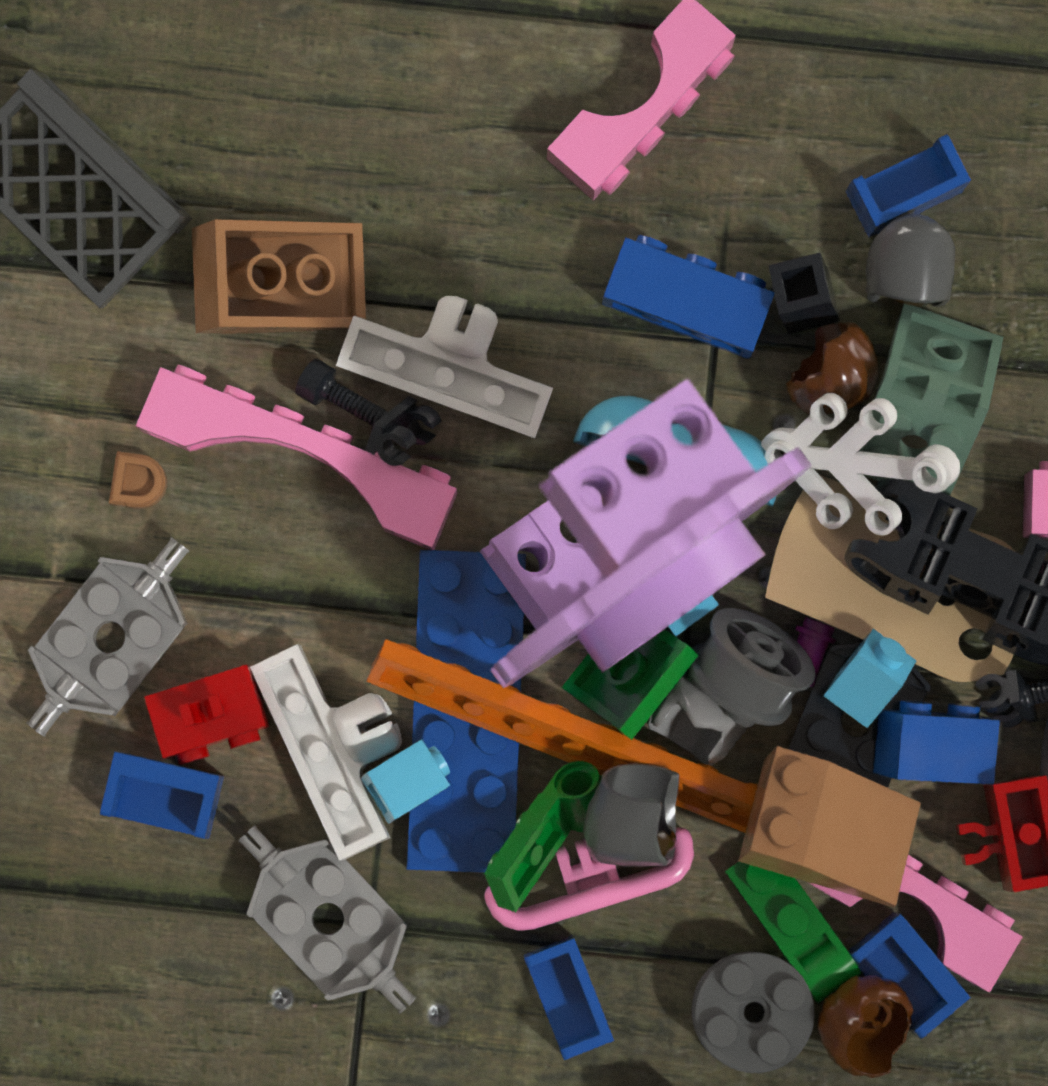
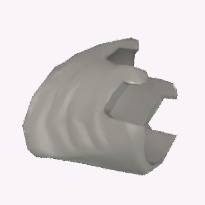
M686 671L651 715L648 727L689 751L702 763L712 766L728 755L729 750L734 747L736 741L741 739L742 734L746 733L748 727L734 722L728 716L726 709L712 700L704 691L691 684L687 678L688 671Z

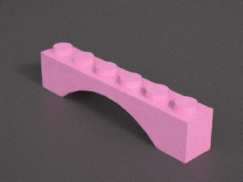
M177 365L175 371L172 372L160 367L136 424V427L141 432L189 452L217 444L255 442L275 444L305 453L331 467L352 484L373 509L385 532L428 550L435 549L457 496V488L448 485L451 476L426 465L421 466L419 473L401 465H389L381 459L378 452L373 455L350 445L353 436L339 429L324 425L322 431L318 432L301 425L304 416L288 408L275 405L273 411L269 412L252 405L255 396L239 388L226 385L224 391L220 392L204 385L207 377L195 370Z

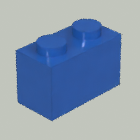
M902 700L900 701L899 710L883 709L878 715L873 773L897 780L994 784L1000 720L980 716V706L949 703L947 713L932 712V703Z

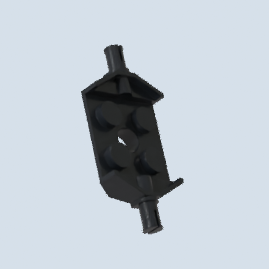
M861 643L832 645L827 651L816 678L815 686L812 688L788 749L832 762L888 788L892 778L873 773L878 716L870 724V728L864 735L853 737L847 734L842 727L841 718L844 711L824 697L838 671ZM913 666L903 686L884 709L899 710L900 701L902 700L923 702L926 692H929L931 689V685L915 666Z

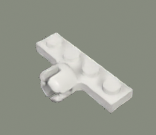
M445 296L438 301L429 329L423 337H413L361 317L353 316L336 366L527 436L536 437L553 387L495 367L487 361V351L498 324L496 313L488 307L475 304L466 331L463 332L458 330L468 300L457 296Z
M299 644L251 666L250 669L339 861H344L391 838L370 793L361 780L363 770L368 764L397 751L402 743L397 723L393 725L392 721L379 725L369 731L366 730L367 727L392 715L384 699L377 694L368 693L341 707H331L323 694L302 646Z

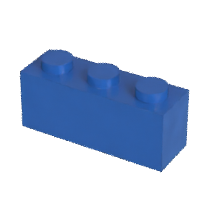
M638 235L636 241L625 237L605 290L602 305L750 359L774 297V292L765 289L767 283L764 280L744 272H737L734 278L715 271L717 267L715 262L696 254L689 253L686 259L666 252L668 247L666 244L651 237Z

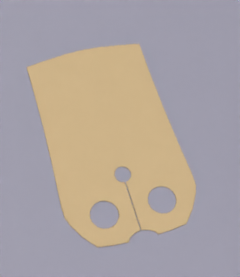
M820 475L834 493L846 496L853 507L852 517L838 529H828L817 519L816 508L818 505L802 490L781 532L765 598L822 621L862 640L866 638L872 629H875L884 637L891 638L902 645L906 653L917 660L916 665L954 682L978 681L987 674L1004 675L1014 654L992 645V651L988 657L982 660H973L965 656L959 647V637L964 631L975 628L986 632L991 617L956 601L950 606H943L937 601L929 615L882 594L849 569L844 557L850 542L857 539L869 540L878 543L879 539L898 541L900 538L896 528L884 536L871 532L865 523L866 510L840 482ZM829 505L830 512L834 516L840 517L839 510L835 506ZM877 511L880 520L889 524L886 520L887 515ZM941 525V527H940V529H939V532H938L936 538L939 537L940 532H941V530H942V528H943V525ZM969 529V531L973 533H976L986 539H989L999 545H1002L1014 551L1012 547H1010L1003 540H1000L994 536L979 531ZM924 565V567H923V569H922V571H921V574H920V576H919V579H921V577H922V575H923V572H924V570H925V568H926V565ZM911 588L909 594L914 596L916 589ZM1010 633L1007 639L1011 641L1014 634Z

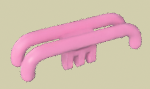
M676 827V847L671 863L619 878L615 865L603 864L591 859L585 839L574 842L580 860L579 864L570 866L569 853L564 846H561L556 852L567 895L532 906L519 907L516 913L498 907L489 886L485 890L484 899L493 918L504 927L517 931L540 928L659 891L681 881L690 870L694 857L692 836L686 828Z

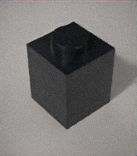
M821 252L768 265L778 313L789 334L840 321L830 273Z

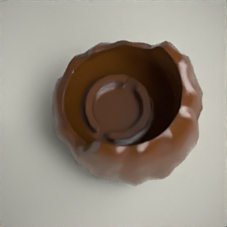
M833 323L818 328L815 332V351L809 358L802 360L799 370L792 372L791 380L786 383L790 399L797 407L809 415L812 404L827 393L839 395L845 401L847 409L866 402L871 397L880 374L878 357L871 340L856 323ZM823 404V410L826 415L834 414L831 407Z
M855 975L840 985L836 992L826 997L817 1021L821 1042L828 1056L844 1071L858 1077L864 1075L870 1078L881 1077L891 1073L892 1057L906 1041L907 1033L912 1026L914 1009L906 992L897 982L891 979L880 978L877 975L864 977Z

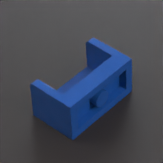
M946 134L938 138L932 147L866 179L861 175L851 180L845 192L868 238L878 234L887 223L895 218L907 214H919L962 193L971 179L950 137Z
M114 752L100 815L118 817L191 834L197 838L210 839L224 776L127 753Z
M893 912L848 950L865 976L877 975L880 978L891 979L897 982L906 992L914 1009L910 1031L920 1039L929 1034L971 998L900 913Z
M574 936L524 955L525 963L534 981L563 1060L614 1041Z

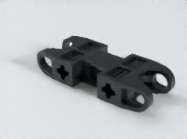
M884 479L876 483L875 488L885 499L895 502L902 512L901 523L896 527L900 539L898 541L879 539L878 543L863 539L853 540L850 542L844 557L849 569L882 594L929 615L941 595L987 615L991 617V620L982 640L1029 662L1048 666V561L1044 560L1046 553H1048V541L1031 533L1017 553L969 531L978 509L943 492L930 493L923 491L914 482L906 480ZM948 508L953 509L951 516L946 515ZM941 525H943V528H942V530H941V532H940L939 537L936 538V536H937V534H938V532H939V529H940ZM924 565H926V568H925V570H924V572H923V575H922L921 579H919V576H920V574H921V571H922ZM911 588L916 589L914 596L909 594ZM1010 633L1014 634L1011 641L1007 639Z

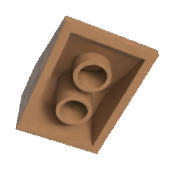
M215 219L192 228L196 333L251 334L349 330L353 316L366 319L362 223Z
M777 746L764 759L738 861L895 907L921 803L832 762Z

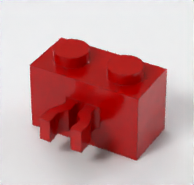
M250 665L239 666L144 696L164 759L177 757L180 766L209 757L210 754L207 747L228 740L230 749H235L261 740L258 731L268 728L270 725Z
M1047 775L1030 776L983 785L991 824L985 826L980 823L966 822L955 824L957 835L971 832L976 833L979 837L993 835L994 843L981 845L975 853L961 854L963 865L983 862L990 855L996 853L1004 891L1019 892L1047 887Z

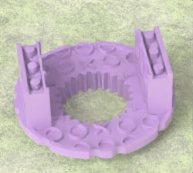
M686 379L551 471L550 477L538 486L548 501L489 541L490 544L480 551L536 629L533 634L499 660L490 669L501 686L505 688L560 653L578 639L599 669L604 672L766 554L742 521L802 476L805 471L811 468L812 464L801 449L797 447L758 472H755L694 386ZM671 424H679L685 427L692 437V445H684L678 442L671 432ZM626 455L640 457L647 466L648 475L639 476L634 474L626 464ZM561 522L567 525L579 543L569 542L562 536L560 532ZM519 551L532 553L539 562V571L529 572L524 570L518 562L517 553Z

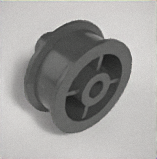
M725 608L717 611L710 621L711 635L707 641L698 643L692 648L698 654V657L688 668V680L696 688L704 691L712 700L726 709L728 716L741 726L752 727L755 723L767 726L782 724L791 714V699L794 694L809 688L815 679V668L810 657L802 646L787 632L757 614L736 608Z
M739 952L720 959L701 977L693 995L692 1021L700 1042L714 1058L738 1071L764 1073L788 1064L805 1047L814 1024V1003L804 978L789 963L773 955L761 952ZM750 1002H757L761 1010L759 1017L754 1021H747L744 1017V1008Z

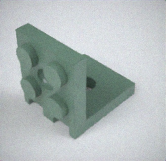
M903 304L897 318L883 377L874 399L883 398L890 401L897 411V420L890 429L881 435H875L859 451L916 458L931 445H943L956 454L960 463L961 473L989 410L1004 337L919 307ZM872 410L874 419L884 424L882 414L877 410ZM908 435H916L923 438L928 445L920 449L911 448L905 445L901 438ZM926 466L928 473L937 479L936 472ZM864 475L865 477H868V478H871V479H874V480H877V481L884 480V479H896V478H887V477ZM958 478L942 492L950 496Z

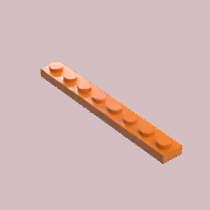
M385 639L372 664L366 681L368 683L568 763L575 761L589 762L597 768L601 776L609 768L631 763L655 765L679 773L676 806L743 833L746 832L757 784L741 782L719 773L717 769L708 764L694 763L671 754L666 748L658 744L644 743L634 738L631 740L611 725L594 723L570 713L568 709L561 705L547 704L524 695L511 685L503 688L501 684L472 674L461 665L447 664L422 654L417 648L409 644H397Z

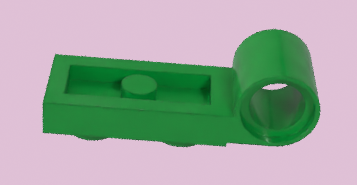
M575 761L562 766L554 774L544 791L537 795L528 810L519 816L515 829L500 851H497L491 857L484 875L498 907L516 913L571 830L583 832L589 802L595 795L601 779L597 768L593 764L585 761Z
M737 862L725 871L732 884L789 964L804 978L812 998L817 1004L836 992L838 987L851 977L862 974L852 956L796 878L742 862Z

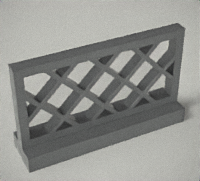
M30 69L17 83L20 88L0 109V130L2 129L0 147H2L3 177H0V184H3V195L0 193V211L99 308L103 309L173 233L179 234L193 218L46 74ZM24 104L38 116V139H12L11 119ZM48 127L60 138H48ZM48 145H68L75 152V175L49 176ZM12 146H38L39 176L13 177ZM85 163L96 173L95 175H85ZM104 181L112 188L113 212H86L85 182ZM76 182V212L50 213L49 183ZM39 183L40 213L21 214L13 206V184ZM122 199L134 211H122ZM113 218V249L87 250L86 219ZM122 218H142L156 233L142 248L123 249ZM76 219L77 250H58L50 242V220ZM28 220H40V231ZM114 255V278L100 291L87 279V256ZM123 255H134L123 267ZM77 256V268L66 257Z

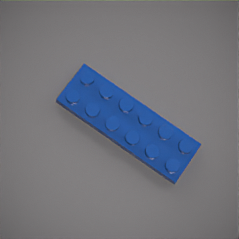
M420 550L416 648L422 654L447 664L461 665L472 674L500 684L490 669L523 641L524 612L481 552ZM517 553L518 562L525 570L526 554ZM521 678L513 684H511V686L517 688L520 692ZM414 701L412 745L422 739L428 749L435 746L440 751L450 769V774L445 776L450 786L409 811L407 870L485 873L491 857L497 851H500L515 829L519 743Z

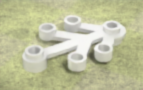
M834 393L824 394L816 400L810 408V415L796 429H775L766 435L761 443V446L766 451L765 459L768 464L782 457L780 450L787 454L797 447L801 449L812 466L795 481L818 505L816 508L817 519L828 529H838L852 517L853 507L846 496L834 493L815 469L828 470L866 510L865 523L868 529L880 536L888 535L901 523L902 512L895 502L885 499L864 475L913 480L921 490L939 493L947 489L958 478L960 473V463L956 454L943 445H931L916 458L859 451L875 435H881L890 429L897 420V411L894 405L883 398L874 399L867 404L860 412L859 421L831 448L811 446V444L823 430L835 428L847 416L845 401ZM823 404L831 407L835 415L834 418H830L825 414ZM872 410H877L882 414L884 424L874 419ZM926 466L936 472L937 479L928 473ZM829 505H833L839 510L840 517H836L830 512ZM877 511H882L888 516L889 524L880 520Z

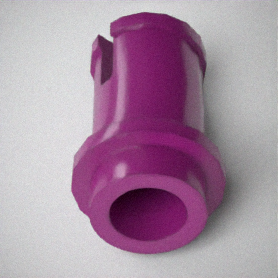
M805 617L802 626L796 625L795 630L800 632L797 642L806 651L815 668V679L810 687L814 688L829 643L835 644L837 639L832 638L835 627Z

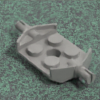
M171 537L153 562L150 561L148 565L105 557L99 558L98 562L100 564L35 647L30 646L28 649L47 694L45 695V701L31 719L26 722L27 725L32 729H36L37 733L45 737L48 730L63 711L68 713L70 709L112 716L118 714L188 624L181 605L170 585V581L173 578L169 576L183 557L189 553L188 549ZM110 622L118 623L125 633L124 644L116 652L105 653L98 647L96 641L97 632L104 624Z
M256 825L253 826L247 833L261 846V849L247 834L243 835L238 841L260 863L259 867L262 869L247 915L250 918H254L324 993L327 1001L373 988L376 992L379 990L398 1010V1013L401 1014L407 1008V1005L394 993V990L408 1005L416 999V996H413L395 976L396 971L393 969L407 924L347 860L339 861L332 844L327 839L283 851L280 847L276 849L257 829ZM332 903L341 909L344 915V922L338 932L325 934L316 928L313 916L319 905Z

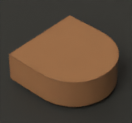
M117 451L109 504L135 509H146L156 505L163 498L167 489V476L162 466L149 456Z

